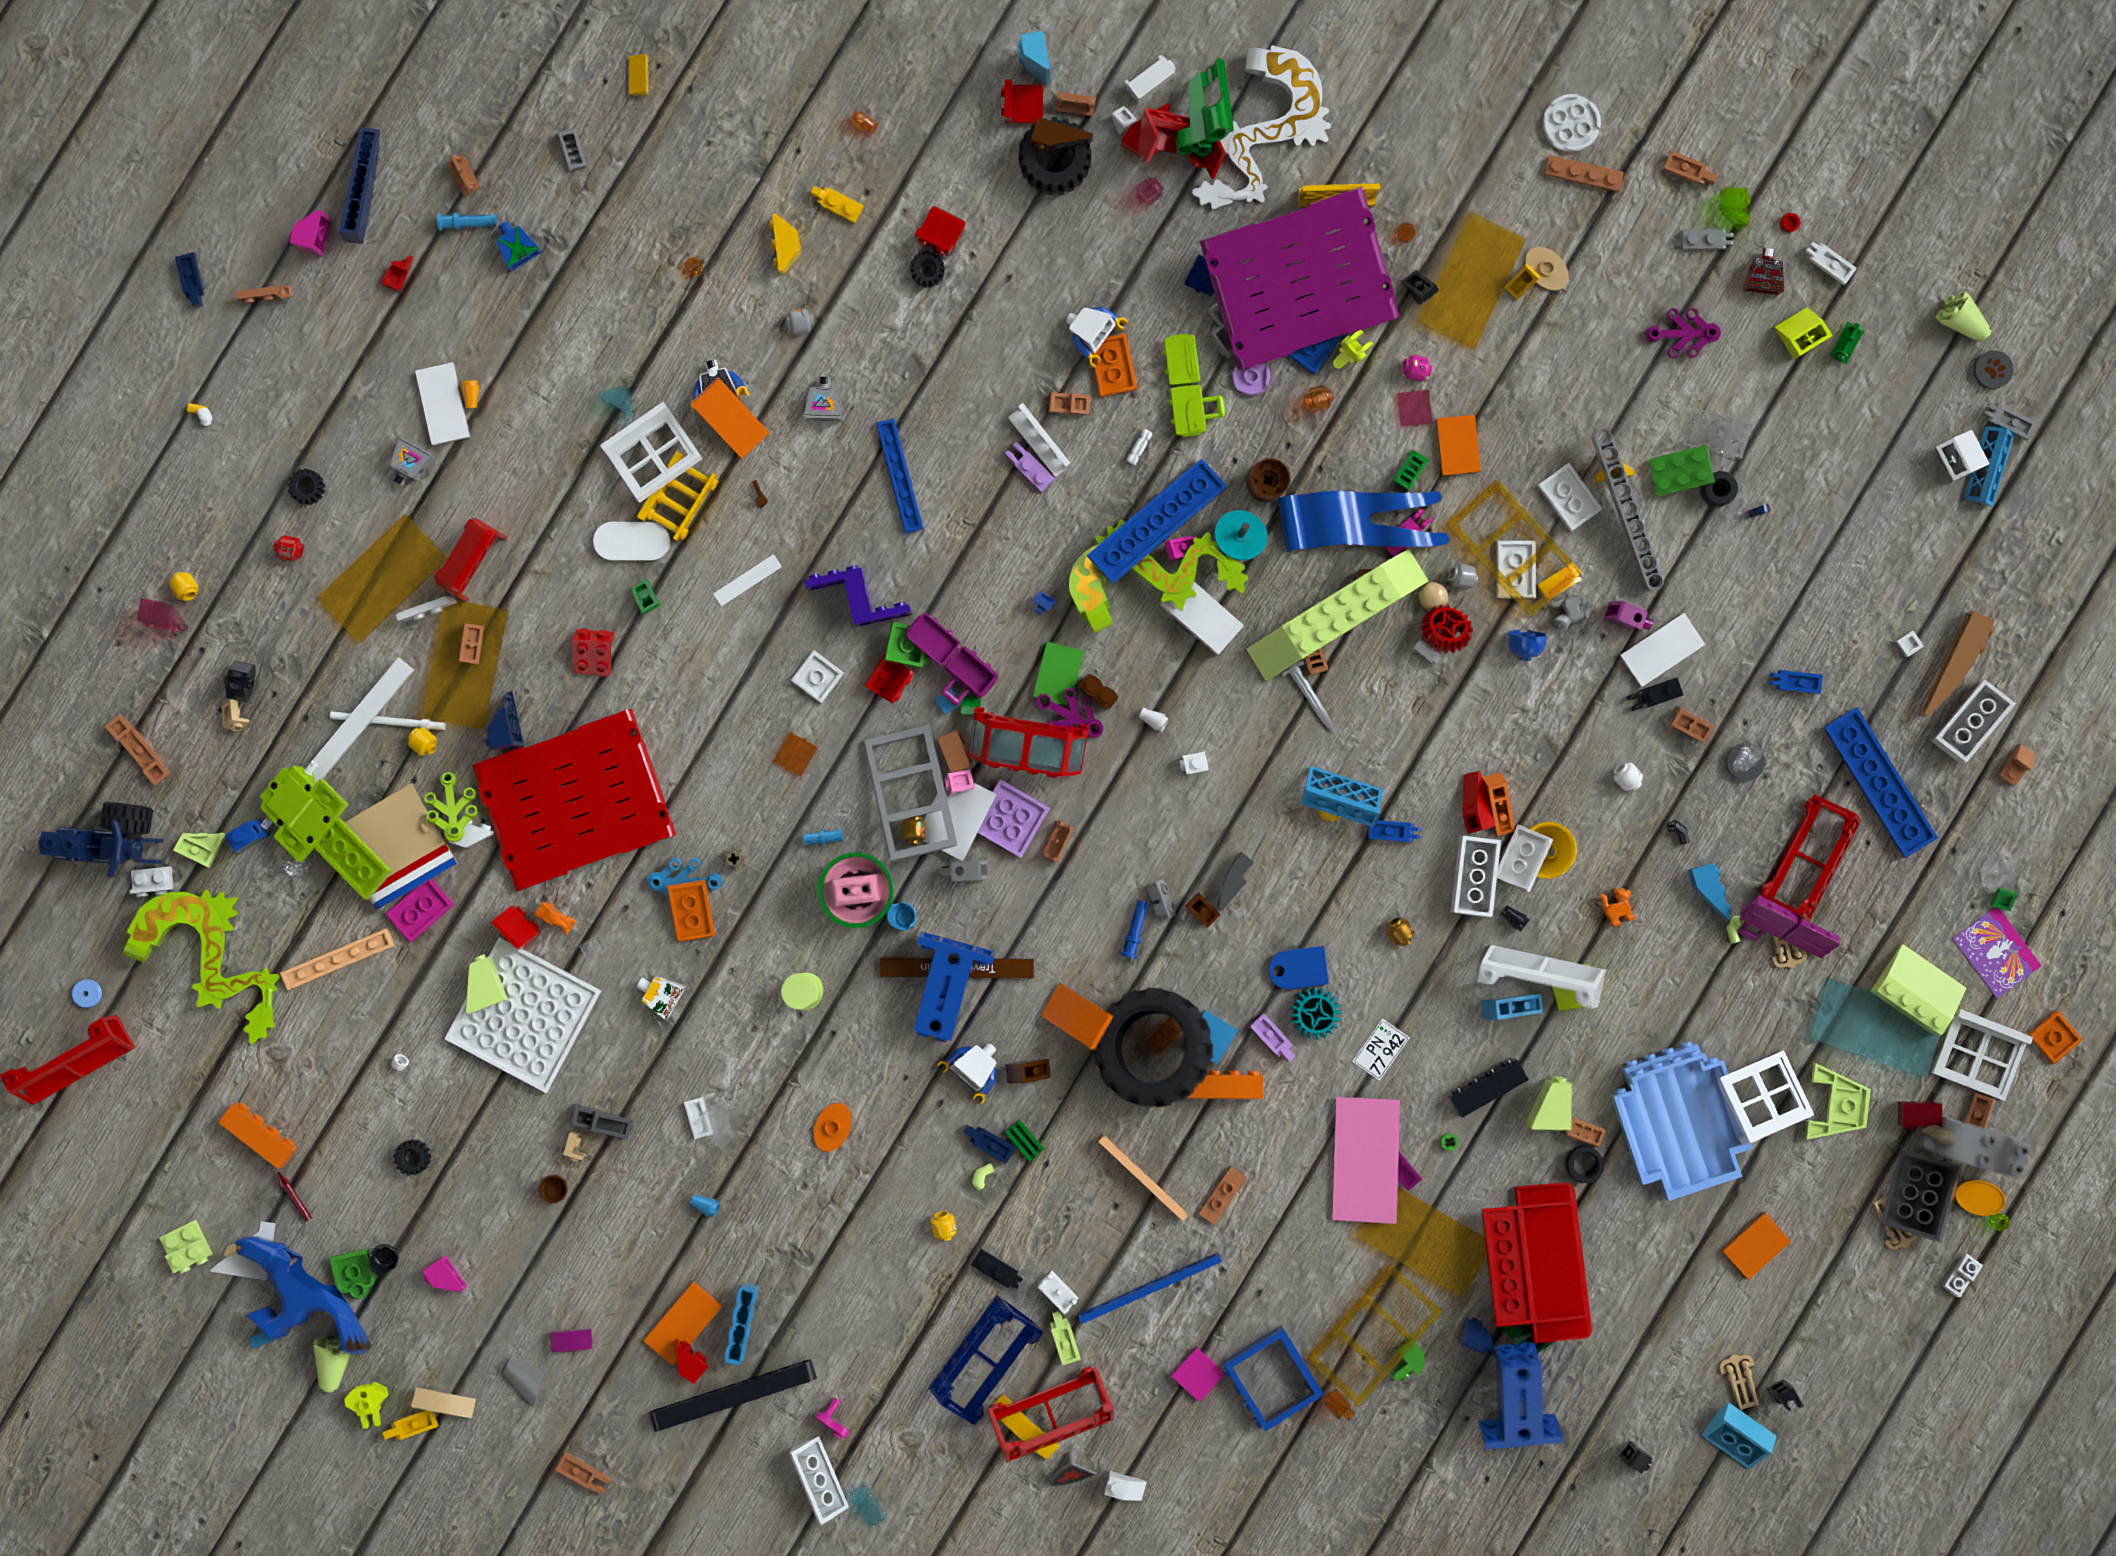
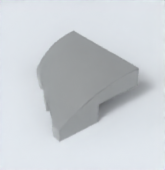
M512 1357L508 1362L505 1377L529 1404L534 1406L547 1372Z

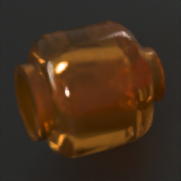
M1324 385L1309 388L1303 396L1304 405L1312 412L1329 409L1331 401H1333L1332 391L1328 390Z

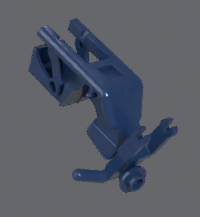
M113 820L111 822L112 831L58 827L57 832L41 831V837L38 839V848H40L39 855L55 856L57 860L109 863L110 867L107 877L113 878L119 864H124L131 859L134 863L161 864V860L142 859L144 842L163 843V839L136 837L133 841L127 833L121 832L119 822Z

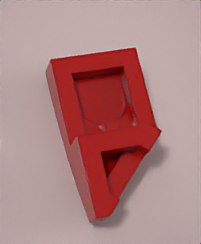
M407 256V259L398 262L396 260L392 261V265L389 266L381 284L400 293L412 266L413 256Z

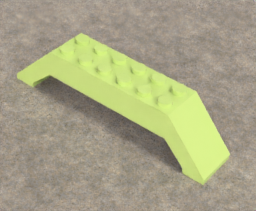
M1407 549L1282 625L1246 650L1265 681H1268L1428 582V579L1410 550Z

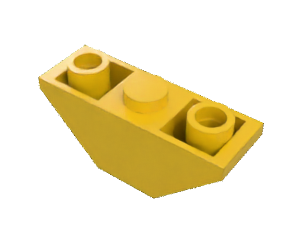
M772 214L773 220H770V229L775 235V239H772L773 251L776 250L777 258H774L775 270L779 269L780 275H783L801 254L799 233L779 215Z

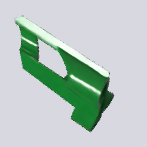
M1217 58L1207 71L1203 73L1200 71L1188 81L1190 127L1175 133L1176 150L1179 155L1186 156L1195 152L1197 156H1208L1212 153L1214 142L1224 139L1229 132L1234 131L1225 62L1220 58ZM1218 77L1221 96L1214 105L1206 107L1203 89Z

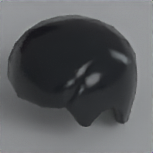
M390 1244L376 1246L369 1255L368 1265L370 1270L377 1275H388L390 1271L396 1268L399 1254L396 1248Z

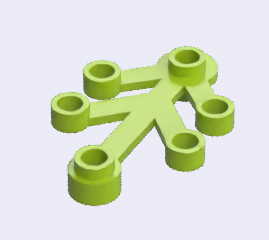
M445 772L441 775L440 782L442 787L445 788L447 806L437 800L436 795L431 792L424 796V800L427 805L433 806L449 817V824L440 819L438 813L434 810L428 811L426 817L429 823H434L445 831L444 834L448 841L458 842L464 837L463 828L472 818L477 816L478 811L474 805H469L466 808V814L458 823L456 816L469 801L475 798L476 794L473 788H466L463 792L464 796L455 805L453 787L456 785V777L451 772ZM446 777H451L450 781H445L444 779ZM468 792H472V793H473L472 796H467L466 794H467ZM428 797H433L434 800H433V801H427V798H428ZM472 809L475 810V813L469 814L468 811ZM432 814L436 815L434 819H430L429 816ZM457 830L458 832L457 834H451V831Z

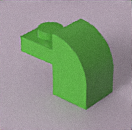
M1410 1336L1396 1347L1399 1354L1405 1360L1391 1371L1392 1376L1397 1382L1407 1379L1411 1375L1410 1372L1412 1370L1418 1376L1424 1367V1354Z

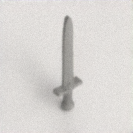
M1302 660L1296 665L1290 666L1281 675L1283 677L1288 673L1292 675L1321 721L1328 729L1333 731L1334 728L1327 712L1299 669V666L1304 665L1305 661Z

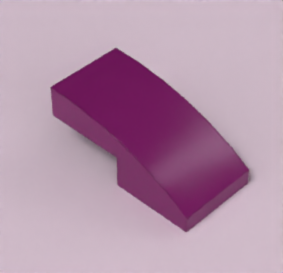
M591 1329L550 1332L551 1352L592 1349Z

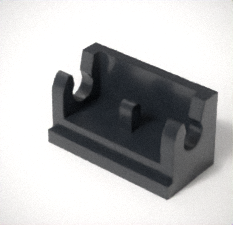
M1784 1379L1767 1388L1775 1401L1783 1404L1784 1408L1788 1411H1791V1408L1788 1406V1402L1791 1400L1795 1402L1799 1409L1804 1406L1795 1388Z

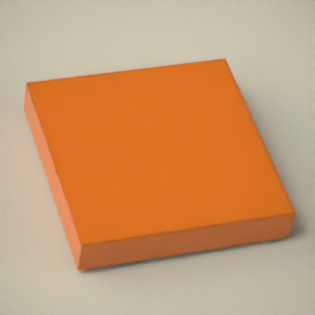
M2055 1010L2027 1034L2033 1037L2032 1042L2051 1064L2058 1062L2083 1040L2058 1010Z

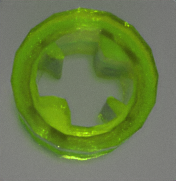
M2002 1213L1991 1215L1989 1219L1991 1227L1999 1231L2006 1230L2010 1224L2009 1218ZM1998 1217L2003 1220V1224H2000V1226L1995 1223L1996 1219L1999 1220Z

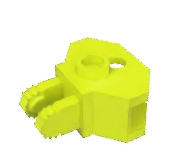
M1362 330L1357 331L1351 337L1348 335L1340 343L1342 345L1339 349L1341 353L1334 359V367L1341 369V367L1343 368L1349 362L1351 364L1355 361L1359 363L1367 356L1365 352L1374 343L1370 341L1362 347L1356 341L1362 335Z
M377 1382L358 1385L344 1399L345 1406L357 1412V1416H360L363 1429H368L369 1427L368 1414H372L373 1423L376 1427L381 1425L379 1410L381 1409L382 1402L388 1396L387 1387Z

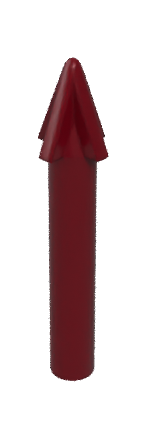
M277 1172L280 1188H284L305 1222H307L312 1216L289 1183L291 1180Z

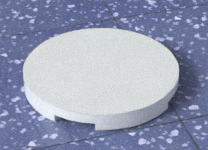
M1566 94L1556 98L1548 106L1543 117L1545 137L1552 146L1564 152H1578L1590 146L1596 139L1601 126V118L1597 107L1592 101L1590 102L1588 99L1578 96V94Z

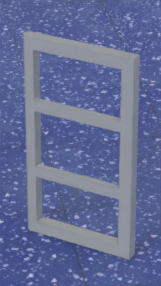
M930 724L863 740L890 862L958 846ZM924 735L930 763L878 775L872 747ZM932 770L940 803L887 815L880 782ZM942 811L948 839L895 851L889 823Z

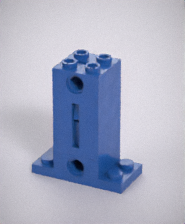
M921 931L917 944H920L921 948L925 950H932V948L936 950L913 1031H916L917 1035L928 1037V1035L934 1036L936 1040L941 1042L951 1041L973 960H977V964L988 966V964L993 963L995 951ZM956 954L959 959L953 960L949 955ZM932 1021H938L940 1025L934 1026Z
M1522 1343L1518 1345L1505 1344L1496 1346L1498 1419L1478 1421L1485 1449L1563 1443V1435L1556 1415L1543 1414L1542 1364L1535 1344Z

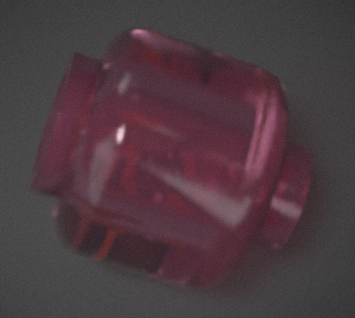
M1146 177L1136 185L1137 194L1135 196L1141 204L1145 202L1151 206L1163 196L1162 190L1164 188L1155 177L1153 179Z

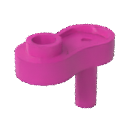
M834 1398L824 1413L818 1411L814 1418L833 1431L831 1434L837 1439L841 1440L842 1437L846 1439L850 1432L830 1418L840 1404V1401Z

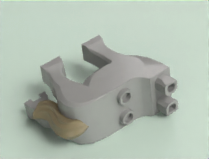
M1944 1117L1942 1127L1932 1125L1923 1128L1920 1132L1921 1134L1918 1135L1915 1148L1934 1152L1943 1157L1985 1170L2022 1179L2032 1144L1995 1131Z

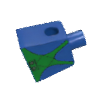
M508 221L498 226L502 236L497 238L496 241L504 261L511 271H514L542 253L540 248L520 226L512 229Z
M261 819L248 821L225 835L226 840L235 853L241 854L270 836L267 829L261 826Z

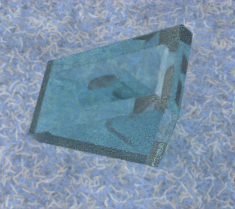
M626 385L599 392L598 396L634 418L635 411L629 388Z

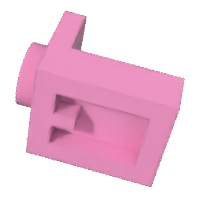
M970 769L948 773L943 781L945 791H948L949 796L975 788Z

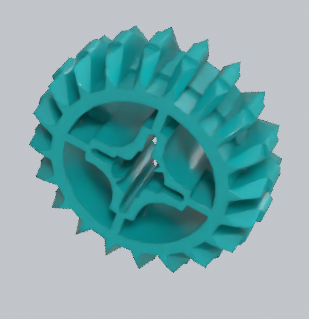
M1314 987L1313 994H1311L1309 989H1306L1307 996L1299 993L1302 999L1300 1001L1296 998L1294 999V1002L1298 1003L1297 1007L1291 1005V1009L1296 1010V1013H1290L1291 1017H1296L1291 1022L1292 1024L1299 1023L1295 1028L1296 1031L1303 1028L1302 1036L1309 1032V1039L1315 1034V1039L1319 1040V1034L1322 1033L1323 1038H1327L1325 1032L1328 1031L1332 1035L1333 1031L1330 1028L1333 1026L1338 1029L1339 1026L1334 1024V1022H1341L1342 1020L1336 1017V1015L1342 1014L1341 1010H1336L1341 1004L1333 1003L1337 1000L1336 996L1329 999L1331 996L1330 991L1324 995L1323 988L1317 993V988ZM1317 998L1313 1007H1303L1308 1000ZM1323 999L1330 1005L1331 1014L1323 1012ZM1319 1008L1320 1010L1318 1012H1321L1322 1015H1325L1316 1016V1019H1313L1314 1015H1311V1013L1307 1011L1312 1012L1316 1011V1009ZM1301 1013L1309 1015V1028L1302 1022ZM1320 1020H1330L1326 1026L1315 1029Z

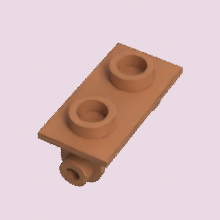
M1058 92L1056 111L1093 116L1096 97Z
M456 154L452 155L447 165L463 196L465 197L480 189L481 187L464 154L458 157Z

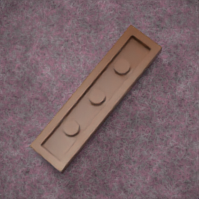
M1549 155L1544 175L1619 192L1624 172Z

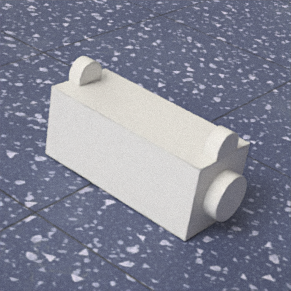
M1161 54L1157 57L1159 61L1131 82L1128 80L1124 81L1127 90L1138 104L1175 77V65L1171 60L1167 61Z

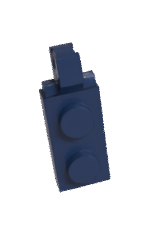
M192 252L176 256L175 260L183 293L187 299H191L192 306L195 308L202 307L201 296L204 295V287L196 254Z
M967 1125L963 1133L971 1137L969 1141L974 1146L1004 1164L1008 1162L1016 1148L985 1128L978 1126L977 1129H974Z

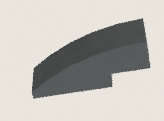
M1243 852L1235 859L1223 882L1218 905L1221 911L1224 910L1247 883L1242 878V875L1254 862Z
M578 1104L573 1105L569 1119L570 1125L628 1139L633 1120Z

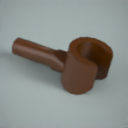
M754 480L753 485L759 495L754 500L762 508L768 503V500L763 495L757 480Z

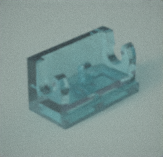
M866 1482L850 1493L851 1498L872 1528L878 1522L886 1520L887 1513Z

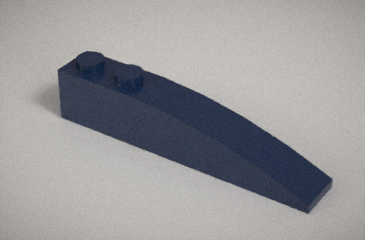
M360 127L339 233L344 242L363 244L377 167L380 130Z

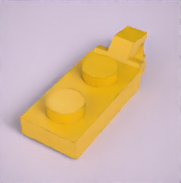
M814 186L811 190V195L818 198L817 203L821 204L822 207L853 223H856L864 208V205L831 188L825 187L822 190Z
M423 1410L391 1423L392 1428L382 1433L385 1440L394 1436L396 1440H403L436 1428L439 1425L434 1411Z

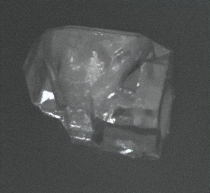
M1745 742L1733 763V769L1737 772H1746L1760 761L1764 750L1750 742Z
M292 856L284 863L282 869L290 876L301 879L310 870L311 861L306 857L303 862H298Z

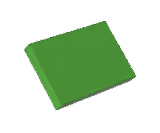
M1047 642L1033 698H1037L1039 694L1046 693L1053 702L1070 707L1068 699L1064 696V690L1068 687L1075 689L1084 651ZM1068 690L1066 692V695L1069 697L1072 696L1073 691Z

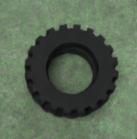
M1052 117V120H1048L1079 129L1075 122L1071 124L1069 119L1066 118L1057 120V117ZM1035 122L1031 125L1030 130H1026L1024 138L1020 141L1019 166L1023 177L1028 180V184L1031 187L1035 186L1036 190L1041 193L1046 191L1047 195H1053V193L1062 195L1064 191H1073L1075 186H1080L1083 183V179L1089 173L1091 166L1090 142L1069 146L1073 152L1071 165L1060 172H1049L1039 165L1037 160L1038 149L1031 145Z

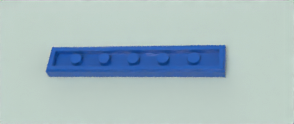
M895 419L877 422L876 426L905 534L923 530Z

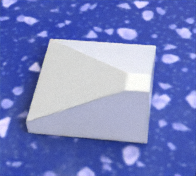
M1125 106L1111 114L1119 134L1123 133L1137 120Z

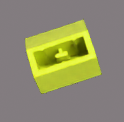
M1808 307L1774 327L1793 359L1798 358L1833 336L1823 319Z

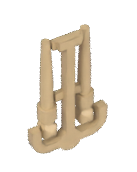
M1773 936L1778 956H1773L1772 961L1776 967L1794 968L1796 964L1806 960L1807 953L1805 950L1799 951V947L1792 945V949L1795 951L1794 957L1800 958L1795 960L1791 956L1789 943L1784 940L1780 941L1779 938ZM1782 944H1784L1787 960L1785 958V955H1783L1784 950L1783 946H1781Z
M1884 1196L1873 1203L1880 1220H1882L1883 1213L1878 1205L1882 1204L1885 1209V1201H1887L1888 1196ZM1883 1225L1887 1236L1890 1237V1239H1886L1884 1242L1892 1250L1900 1247L1907 1248L1910 1242L1918 1237L1905 1232L1909 1236V1238H1906L1900 1230L1895 1229L1900 1238L1898 1240L1894 1236L1895 1232L1893 1229Z
M1732 1354L1728 1359L1721 1361L1719 1365L1721 1374L1728 1372V1381L1731 1383L1739 1410L1759 1405L1751 1376L1752 1372L1749 1366L1754 1365V1361L1747 1354L1739 1356ZM1742 1359H1748V1361L1744 1360L1741 1362V1365L1744 1368V1376L1746 1378H1742V1374L1738 1364ZM1726 1364H1734L1738 1380H1736L1735 1373H1733V1367ZM1745 1382H1748L1754 1402H1749L1744 1385ZM1738 1384H1740L1745 1404L1742 1405L1737 1388Z

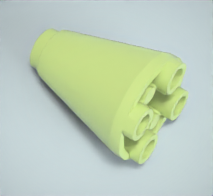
M1963 291L1957 296L1951 295L1946 299L1945 307L1936 315V319L1942 325L1975 341L1983 342L1991 334L1989 325L1967 292Z

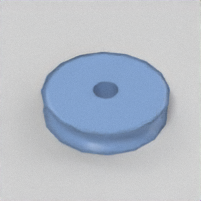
M85 979L78 981L73 986L71 996L77 1006L90 1008L100 1001L102 990L96 981Z

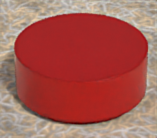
M1787 213L1780 220V228L1786 233H1793L1800 226V218L1795 213Z

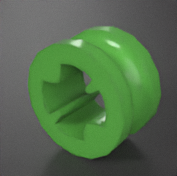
M1446 1133L1441 1136L1440 1145L1447 1151L1455 1150L1458 1146V1138L1451 1133ZM1452 1137L1454 1139L1452 1140L1454 1142L1453 1146L1448 1145L1446 1147L1445 1139Z

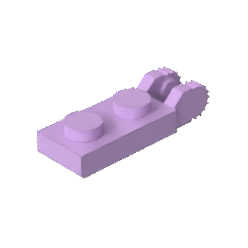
M1015 442L1013 444L1014 448L1023 457L1018 461L1008 450L1005 452V455L1040 492H1043L1055 478L1029 452H1026Z

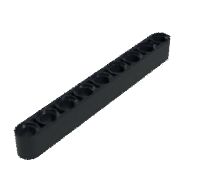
M808 1359L654 1409L648 1414L654 1432L811 1382L817 1379L812 1360Z

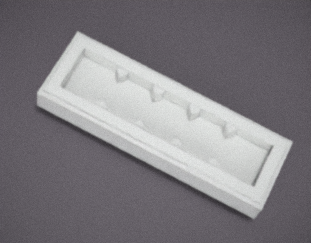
M444 596L396 614L397 621H408L411 619L416 621L425 618V614L440 613L442 608L456 604V599L453 596Z

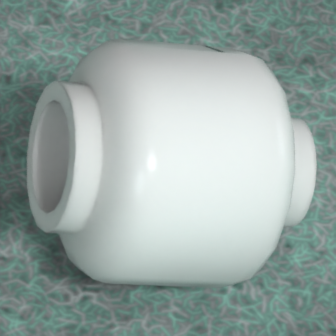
M1621 763L1614 770V780L1624 791L1637 790L1641 786L1643 774L1633 763Z

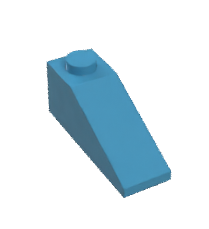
M1541 994L1481 1000L1483 1020H1500L1543 1013Z

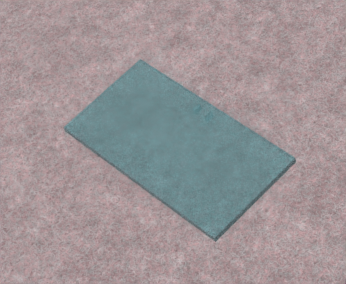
M1828 978L1809 1038L1927 1078L1940 1036L1931 1034L1872 992Z

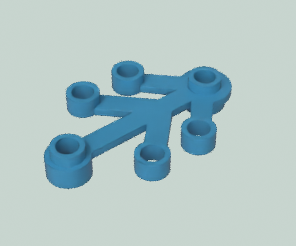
M674 857L661 872H653L648 876L647 885L654 891L660 890L669 898L667 885L706 879L707 886L712 890H717L721 887L723 879L718 873H712L708 878H686L693 870H697L700 867L701 862L695 857L691 858L688 865L675 877H667L673 870H678L681 866V860ZM672 861H677L679 865L673 866ZM691 862H697L698 866H692ZM653 880H659L660 884H654ZM711 880H716L717 885H712Z

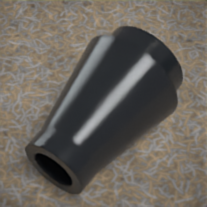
M1508 905L1500 913L1515 930L1517 929L1520 932L1530 920L1526 917V914Z

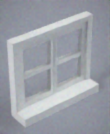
M664 402L600 445L639 503L703 459ZM665 424H668L676 437L655 451L646 437ZM641 442L649 456L628 469L620 455ZM677 442H680L688 455L667 469L658 455ZM653 460L661 474L643 487H640L632 474Z
M1957 1009L1952 1021L1948 1025L1931 1073L2005 1101L2026 1044H2031L2033 1037L1962 1009ZM1961 1024L1984 1032L1977 1052L1954 1044ZM1991 1036L2014 1044L2007 1064L1984 1056ZM1952 1047L1975 1056L1968 1076L1945 1068ZM1982 1059L2005 1067L1998 1088L1975 1079Z
M1784 1051L1717 1079L1743 1134V1137L1739 1138L1742 1146L1814 1115ZM1778 1065L1786 1085L1767 1092L1758 1072ZM1751 1076L1760 1096L1741 1104L1732 1084ZM1789 1088L1798 1108L1779 1116L1770 1095ZM1762 1099L1771 1120L1752 1128L1743 1107Z

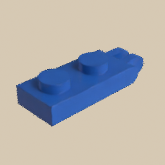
M1778 670V673H1770L1769 677L1777 678V681H1769V685H1776L1777 690L1821 694L1823 678L1821 674Z
M1377 820L1374 827L1369 826L1368 839L1412 842V839H1420V835H1413V831L1421 832V828L1413 827L1414 823Z

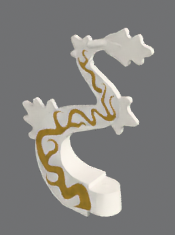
M1271 46V50L1248 48L1245 71L1250 74L1263 76L1262 81L1283 87L1290 95V110L1279 119L1249 125L1241 129L1233 121L1234 131L1229 132L1220 141L1231 161L1249 178V184L1246 188L1234 192L1233 189L1224 185L1218 179L1214 181L1213 185L1203 181L1200 188L1192 190V195L1200 199V205L1211 203V208L1215 210L1221 206L1229 205L1233 201L1244 199L1248 203L1253 199L1260 203L1264 202L1263 191L1267 190L1268 186L1262 184L1261 172L1249 152V148L1254 144L1282 142L1293 139L1295 145L1299 146L1303 139H1307L1313 147L1316 145V140L1328 142L1329 139L1325 130L1330 129L1331 124L1323 120V117L1328 114L1329 109L1321 107V81L1318 72L1310 61L1298 51Z

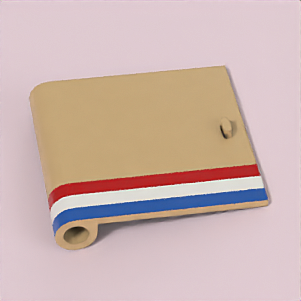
M412 783L345 822L392 870L390 875L370 898L376 911L389 906L394 900L458 864L437 826L427 821L426 814L428 810Z

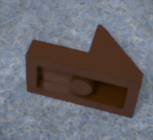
M1199 892L1185 905L1207 928L1221 915Z

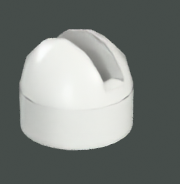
M397 1054L393 1058L391 1065L393 1069L402 1071L407 1067L409 1061L404 1055Z

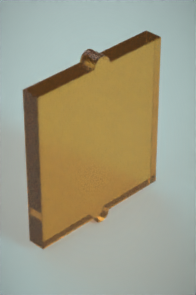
M790 732L774 761L785 767L787 771L790 770L802 776L818 747L807 742L806 738H800Z

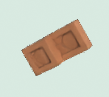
M1051 392L1049 412L1089 415L1091 395Z

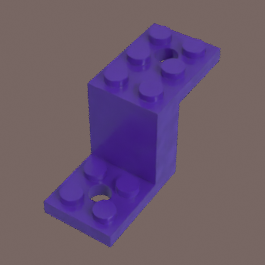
M857 565L846 567V571L842 572L838 571V569L828 571L825 576L813 574L808 576L809 579L804 580L809 591L845 583L852 618L856 627L913 615L911 606L905 602L896 603L893 608L889 609L886 606L878 607L873 612L864 571L861 567H857Z

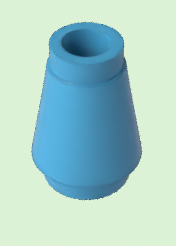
M694 1195L690 1201L691 1206L708 1218L710 1216L714 1218L720 1208V1203L716 1199Z

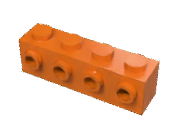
M1209 1070L1203 1083H1199L1193 1090L1194 1093L1187 1098L1263 1099V1075L1259 1074L1257 1070H1248L1247 1074H1240L1239 1070H1228V1074L1220 1073V1070Z
M242 1102L231 1104L218 1123L277 1169L285 1167L298 1150L294 1146L295 1143L287 1137H282L279 1134L280 1131L274 1126H268L264 1123L265 1120L260 1115L251 1113L249 1111L250 1108Z

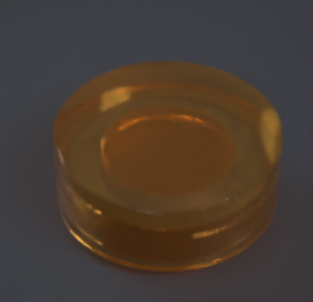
M1402 223L1396 230L1397 239L1403 243L1411 242L1416 234L1415 227L1410 223Z

